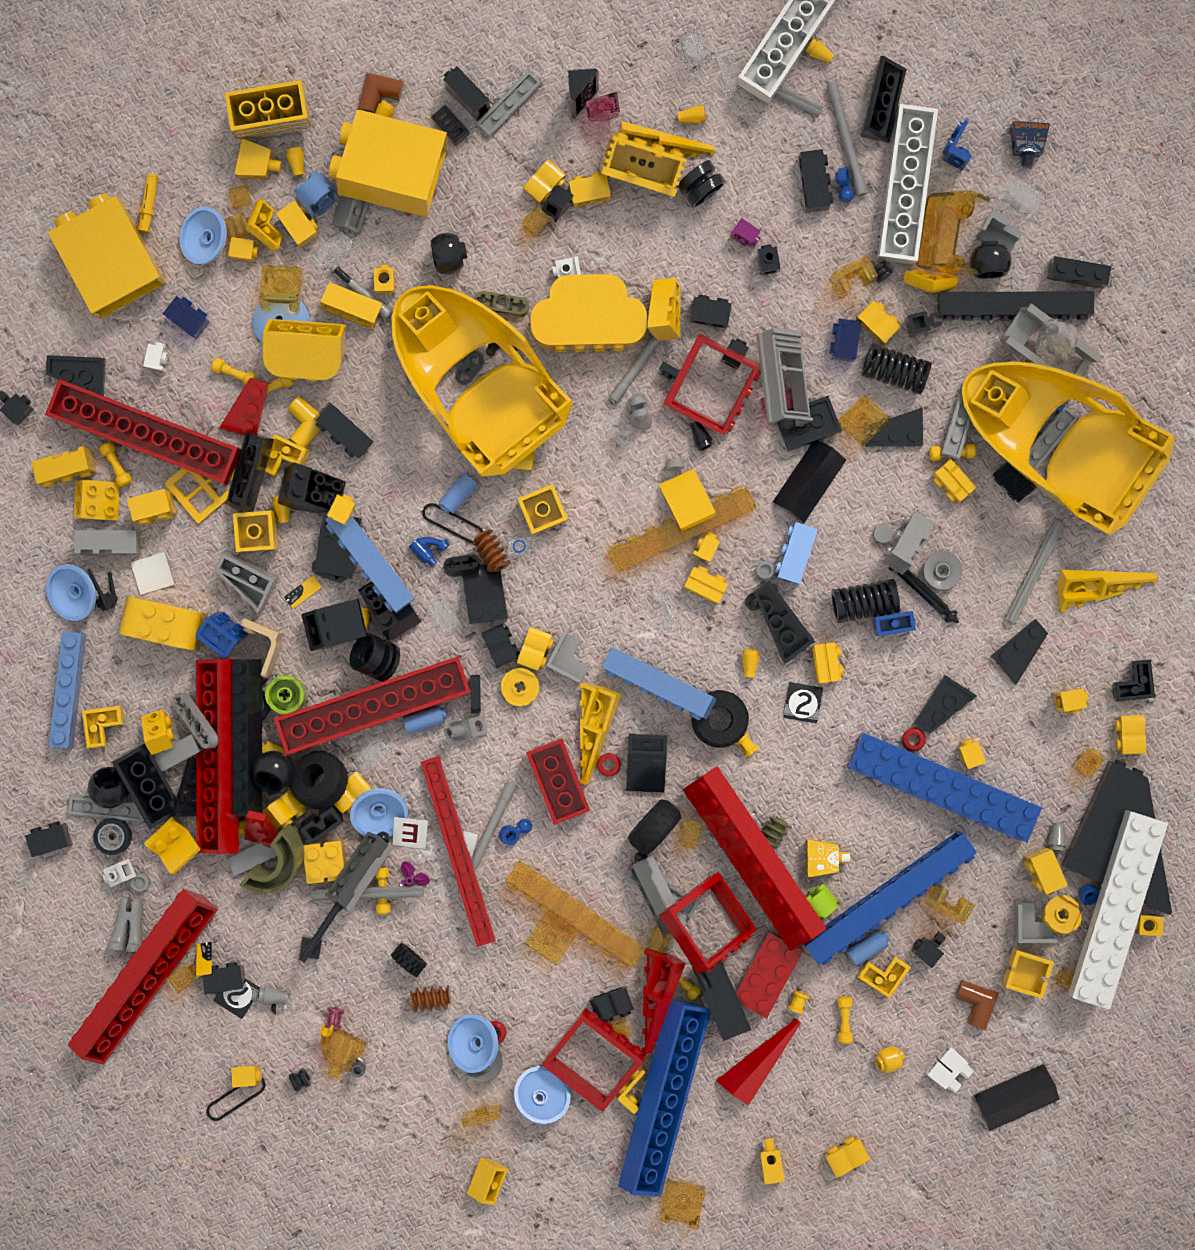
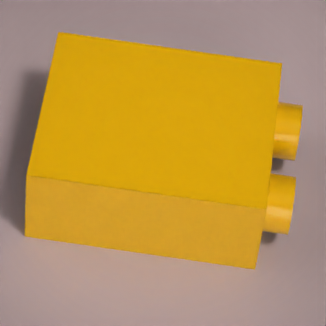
M357 109L353 123L344 121L341 128L339 144L345 145L343 156L334 155L330 163L329 178L336 179L338 195L427 217L447 152V132Z
M107 193L91 199L87 203L90 210L78 216L74 212H68L54 220L56 228L48 232L91 314L98 319L106 317L167 284L124 203L117 196L110 198Z

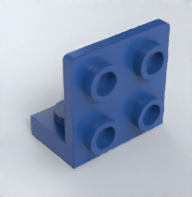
M967 118L963 123L959 122L951 136L954 139L950 138L942 152L945 154L943 161L963 171L972 157L967 149L956 147L969 122Z
M218 611L206 618L196 632V638L226 659L237 643L245 639L249 634L243 630V626L231 621L228 614Z

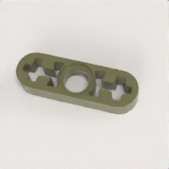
M480 291L474 297L475 300L482 298V296H485L486 300H491V297H495L493 299V307H490L491 303L484 302V305L494 312L523 316L529 311V303L523 297ZM500 298H504L507 301V306L503 309L496 306V302ZM510 300H513L512 303L515 305H519V302H523V305L526 306V308H522L521 311H518L517 307L512 306V310H509Z

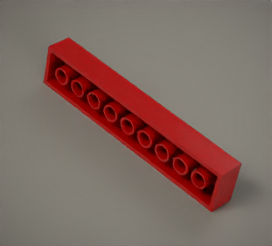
M58 379L45 413L50 418L227 486L241 451L238 447Z
M457 656L274 718L285 754L290 755L470 694L471 692L459 657Z
M232 659L196 660V706L218 736V744L215 748H202L203 751L196 754V843L200 847L198 853H239V815H232Z
M718 766L682 789L790 951L812 940L826 929Z
M184 888L177 894L176 899L165 910L159 922L154 925L153 930L142 941L139 949L131 956L127 965L120 971L116 980L107 989L102 999L95 1005L93 1011L67 1044L80 1059L105 1064L218 911V908L205 896Z

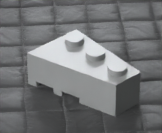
M917 511L911 516L909 514L906 516L902 523L905 525L902 531L898 530L893 538L895 543L892 547L889 545L883 554L886 556L883 563L900 574L905 573L913 565L914 557L920 552V547L935 524Z
M104 527L103 530H96V528L74 530V554H140V531L134 530V527H122L123 530H115V527Z
M229 551L222 553L215 568V571L257 613L264 610L279 579L278 576Z

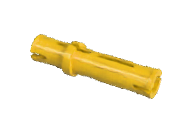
M146 174L141 209H139L140 221L138 231L143 233H150L152 217L155 214L153 207L159 176L154 174Z

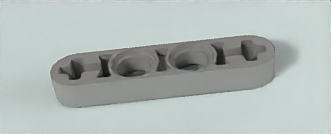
M187 693L175 694L173 706L198 743L204 749L215 748L218 744V736Z

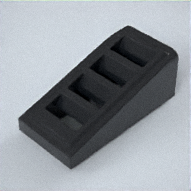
M446 105L431 116L442 131L447 132V137L455 146L470 135L469 130ZM446 112L448 115L439 121L437 118ZM451 117L452 121L444 126L443 123ZM456 123L457 126L449 132L447 129ZM458 129H461L462 131L454 137L453 134Z

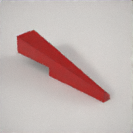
M645 949L644 954L647 955V966L644 967V972L647 973L646 985L643 986L645 1028H642V1034L645 1035V1047L642 1048V1051L645 1054H651L686 963L674 955Z
M796 1018L793 1019L791 1023L754 1049L743 1060L732 1066L722 1076H719L716 1081L733 1096L749 1106L801 1022Z

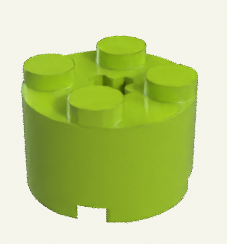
M279 676L273 679L265 691L267 704L279 714H289L300 710L307 698L303 682L294 676ZM286 690L287 693H290V697H287V700L282 696V693L286 692Z
M824 883L814 887L807 893L808 896L806 898L820 919L828 917L841 904Z

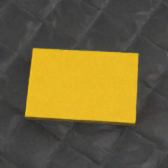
M694 469L659 484L682 532L717 516Z

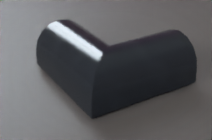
M1151 659L1131 661L1133 680L1114 682L1112 686L1113 697L1116 702L1155 698Z

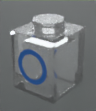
M531 536L508 537V557H532V552H535V541H531Z

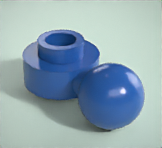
M842 167L835 173L836 183L841 186L838 196L841 202L849 203L853 200L854 193L849 188L850 175L848 167Z
M521 819L517 827L506 825L500 830L499 838L506 845H514L519 840L520 833L527 834L532 830V823L528 819Z
M1086 885L1080 889L1079 898L1085 905H1092L1097 902L1100 892H1098L1094 885Z

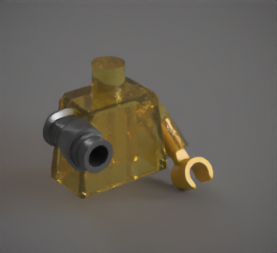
M323 1023L320 1030L321 1050L325 1056V1062L332 1064L328 1074L338 1078L343 1069L348 1072L351 1070L355 1077L363 1076L366 1071V1065L359 1056L368 1042L336 1029L334 1025L326 1028L324 1026L325 1023Z

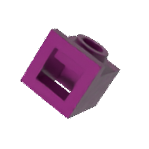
M741 218L731 232L730 238L733 239L736 236V240L740 244L755 247L761 238L758 236L760 230Z

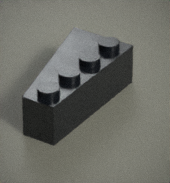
M769 578L753 588V592L785 665L812 645L815 640Z

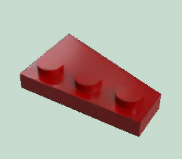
M250 378L219 428L242 435L246 434V430L258 434L269 383Z
M248 811L244 840L271 847L270 844L278 833L267 814Z

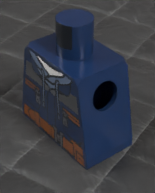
M1013 121L1011 123L1013 156L1022 157V167H1033V158H1038L1043 154L1050 123Z

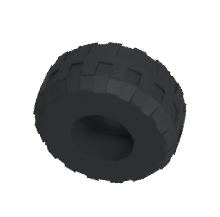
M715 690L706 693L717 699L712 710L716 707L726 708L730 712L732 720L727 729L718 731L710 726L708 718L706 720L701 717L699 721L691 717L694 733L702 742L711 747L724 748L737 743L744 736L748 728L749 715L746 705L737 695L729 691Z
M322 750L312 751L301 757L294 765L295 775L289 787L292 795L304 806L316 810L329 808L337 803L345 793L348 784V772L344 764L333 754ZM324 774L322 781L317 786H314L317 777Z
M661 799L630 832L628 836L629 843L641 854L649 855L681 820L680 811L668 800Z

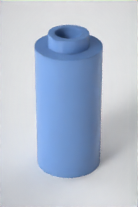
M463 473L439 500L441 503L439 507L447 514L449 512L454 514L476 489L478 484L466 473Z
M437 705L403 716L406 731L410 735L444 724L445 719L448 717L445 708Z
M877 930L846 951L855 965L859 966L889 946L887 942L890 939L885 931L880 932Z

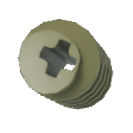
M770 816L769 819L772 824L765 823L764 825L767 830L761 829L770 845L778 848L779 845L776 840L782 842L783 838L780 834L787 835L788 833L785 828L791 829L792 826L777 816L776 818Z

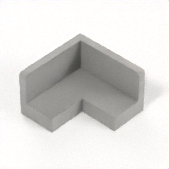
M993 209L986 217L975 237L984 242L998 241V244L1005 245L1009 252H1011L1023 232L1008 224L1010 219Z
M563 632L546 666L581 683L589 666L572 658L581 640Z
M1014 902V940L1016 942L1057 943V939L1054 938V932L1043 921H1035L1034 902Z

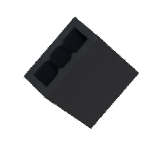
M458 66L454 69L450 68L444 74L445 78L443 81L446 90L476 121L481 119L491 108L489 98Z

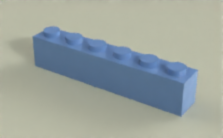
M352 515L346 526L329 517L325 519L328 523L325 525L332 535L334 533L337 534L340 538L337 542L343 550L346 548L351 553L349 558L354 565L359 564L363 569L361 574L367 581L371 579L375 584L372 588L378 596L383 595L387 600L384 604L390 612L394 610L398 613L415 600Z
M62 631L49 741L50 747L73 748L86 643L85 633Z
M613 647L602 668L607 670L605 674L615 679L618 675L624 678L623 683L631 687L636 684L640 686L639 691L647 695L652 692L657 695L655 699L665 704L668 700L674 703L673 708L681 712L686 709L691 712L689 716L699 721L701 717L707 720L717 700L713 696Z

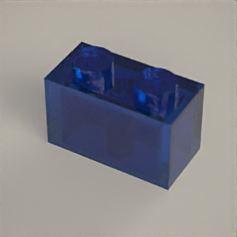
M176 296L163 312V315L197 340L210 323L206 319L208 315L200 308L197 311L191 307L193 303L184 296L182 299Z
M839 318L837 323H833L832 334L835 337L834 342H830L829 353L832 354L831 359L855 362L861 321Z

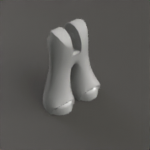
M643 393L633 395L626 403L627 412L632 413V416L629 418L630 424L640 430L649 429L652 423V417L646 407L647 399Z
M122 896L116 926L107 944V949L136 952L143 941L142 898L135 897L133 899L130 912L131 899L130 897ZM129 922H130V933H129V939H128V943H127L128 926H129Z

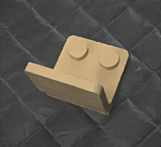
M243 618L240 625L244 626V631L253 635L260 633L271 640V647L261 672L262 677L270 678L281 648V639L284 633L251 619Z

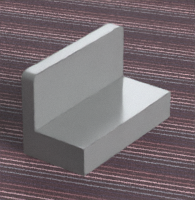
M341 196L332 225L359 233L369 202Z

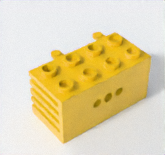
M617 131L615 135L610 134L599 169L601 174L675 197L677 192L675 186H679L680 183L678 177H682L680 170H684L682 164L687 161L683 157L682 152L673 149L667 152L664 151L665 148L661 145L653 143L652 146L646 145L647 142L636 137H634V140H630L626 134ZM631 156L636 157L635 162L630 161ZM641 158H644L646 161L643 166L638 163ZM649 162L654 163L653 168L648 167Z

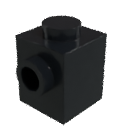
M771 244L761 246V249L757 251L760 275L780 272L781 267L777 246L772 247Z

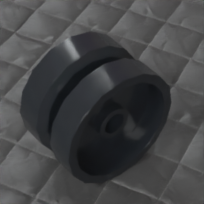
M710 160L698 165L679 181V186L676 185L682 194L690 193L687 201L693 208L711 198L726 183L721 174L713 175L716 168Z

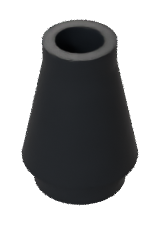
M696 421L690 425L695 447L699 451L713 445V439L701 423Z

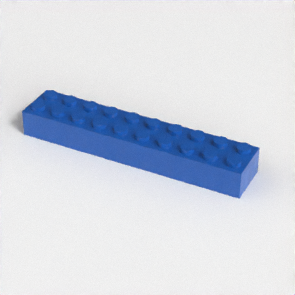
M862 732L846 767L1026 843L1029 841L1042 807Z
M956 831L825 925L826 929L812 940L804 944L818 965L821 963L823 965L827 964L833 959L832 955L837 952L839 954L848 949L847 945L849 943L861 940L864 937L863 933L868 930H875L880 926V921L892 918L896 914L895 911L900 907L904 909L912 903L911 899L915 896L921 897L932 884L936 886L943 881L942 877L946 874L952 875L959 870L958 866L963 862L967 864L972 861L977 851L964 833Z
M672 999L661 1027L618 1187L631 1194L661 1197L711 1014L709 1008L698 1003Z

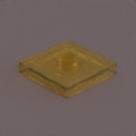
M864 395L838 421L846 432L864 446L891 419Z
M546 911L524 944L556 966L578 933Z
M501 1103L487 1107L481 1106L475 1108V1110L463 1112L461 1118L462 1126L466 1127L499 1119L502 1113Z

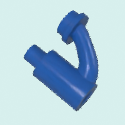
M432 537L417 538L409 548L424 564L427 562L431 567L437 561L433 558L434 554L425 545L438 546L436 549L441 552L450 545L447 539L442 541Z

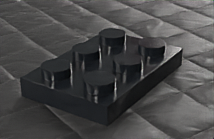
M829 396L809 402L810 417L813 418V421L804 424L802 427L796 426L795 420L790 419L776 422L788 452L842 432Z

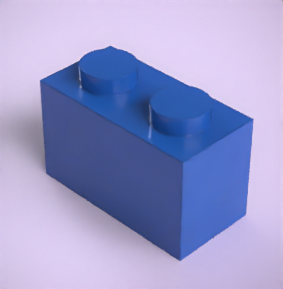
M913 611L872 617L875 636L916 630Z

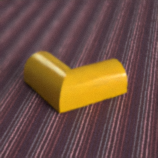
M260 198L254 205L245 229L273 252L279 248L283 235L270 224L275 210Z
M920 270L906 271L904 274L906 285L929 293L953 290L957 287L959 279L946 273L932 275Z
M299 396L288 407V411L301 422V425L290 438L299 446L307 448L321 432L315 425L317 421L314 419L319 412Z
M276 434L273 435L274 442L265 470L266 473L276 477L284 460L290 463L296 462L305 465L309 457L308 449Z
M122 706L82 711L86 748L107 746L104 727L124 724Z
M896 956L893 957L885 971L866 961L858 972L857 978L890 999L911 966Z

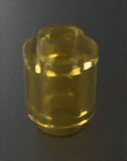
M655 925L649 939V948L663 952L664 949H667L672 935L669 934L663 937L658 925Z

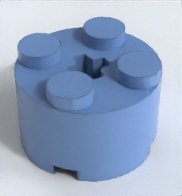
M317 171L312 172L308 180L304 184H299L294 190L296 193L295 200L311 217H315L314 214L316 213L319 215L325 213L335 203L333 199L335 195L339 196L337 187L323 173H318Z

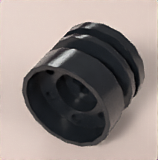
M367 633L368 636L357 639L350 652V666L353 670L378 681H386L397 670L401 656L400 649L396 644Z

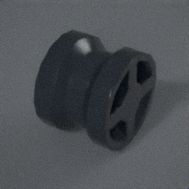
M885 260L869 271L871 275H875L878 284L894 273L892 269L887 267Z
M304 1068L300 1069L298 1073L289 1074L291 1085L296 1092L300 1091L304 1086H311L310 1078Z

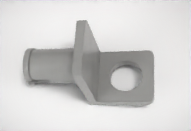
M484 716L451 722V727H446L444 730L445 737L447 739L454 738V741L487 734ZM476 721L481 725L479 732L475 728Z

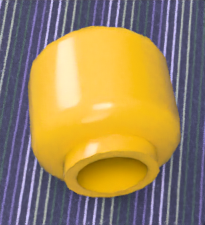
M891 1045L877 1052L875 1064L879 1071L889 1074L903 1067L905 1056L901 1049L898 1050L895 1046Z

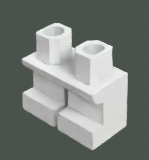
M948 1044L938 1055V1059L951 1070H948L941 1062L935 1059L925 1073L944 1089L948 1088L956 1093L961 1084L955 1078L960 1073L967 1079L973 1071L969 1067L968 1062Z

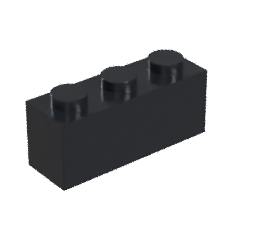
M823 149L800 152L798 157L806 213L829 210L830 204H833V195L828 190V185L831 184L830 174L826 173L825 166H828L827 154H823Z
M1054 256L1049 263L1047 279L1104 289L1109 283L1111 266Z
M330 402L314 418L317 421L315 425L323 433L327 430L331 434L329 438L337 445L343 444L346 447L344 451L351 458L356 456L359 459L374 442Z

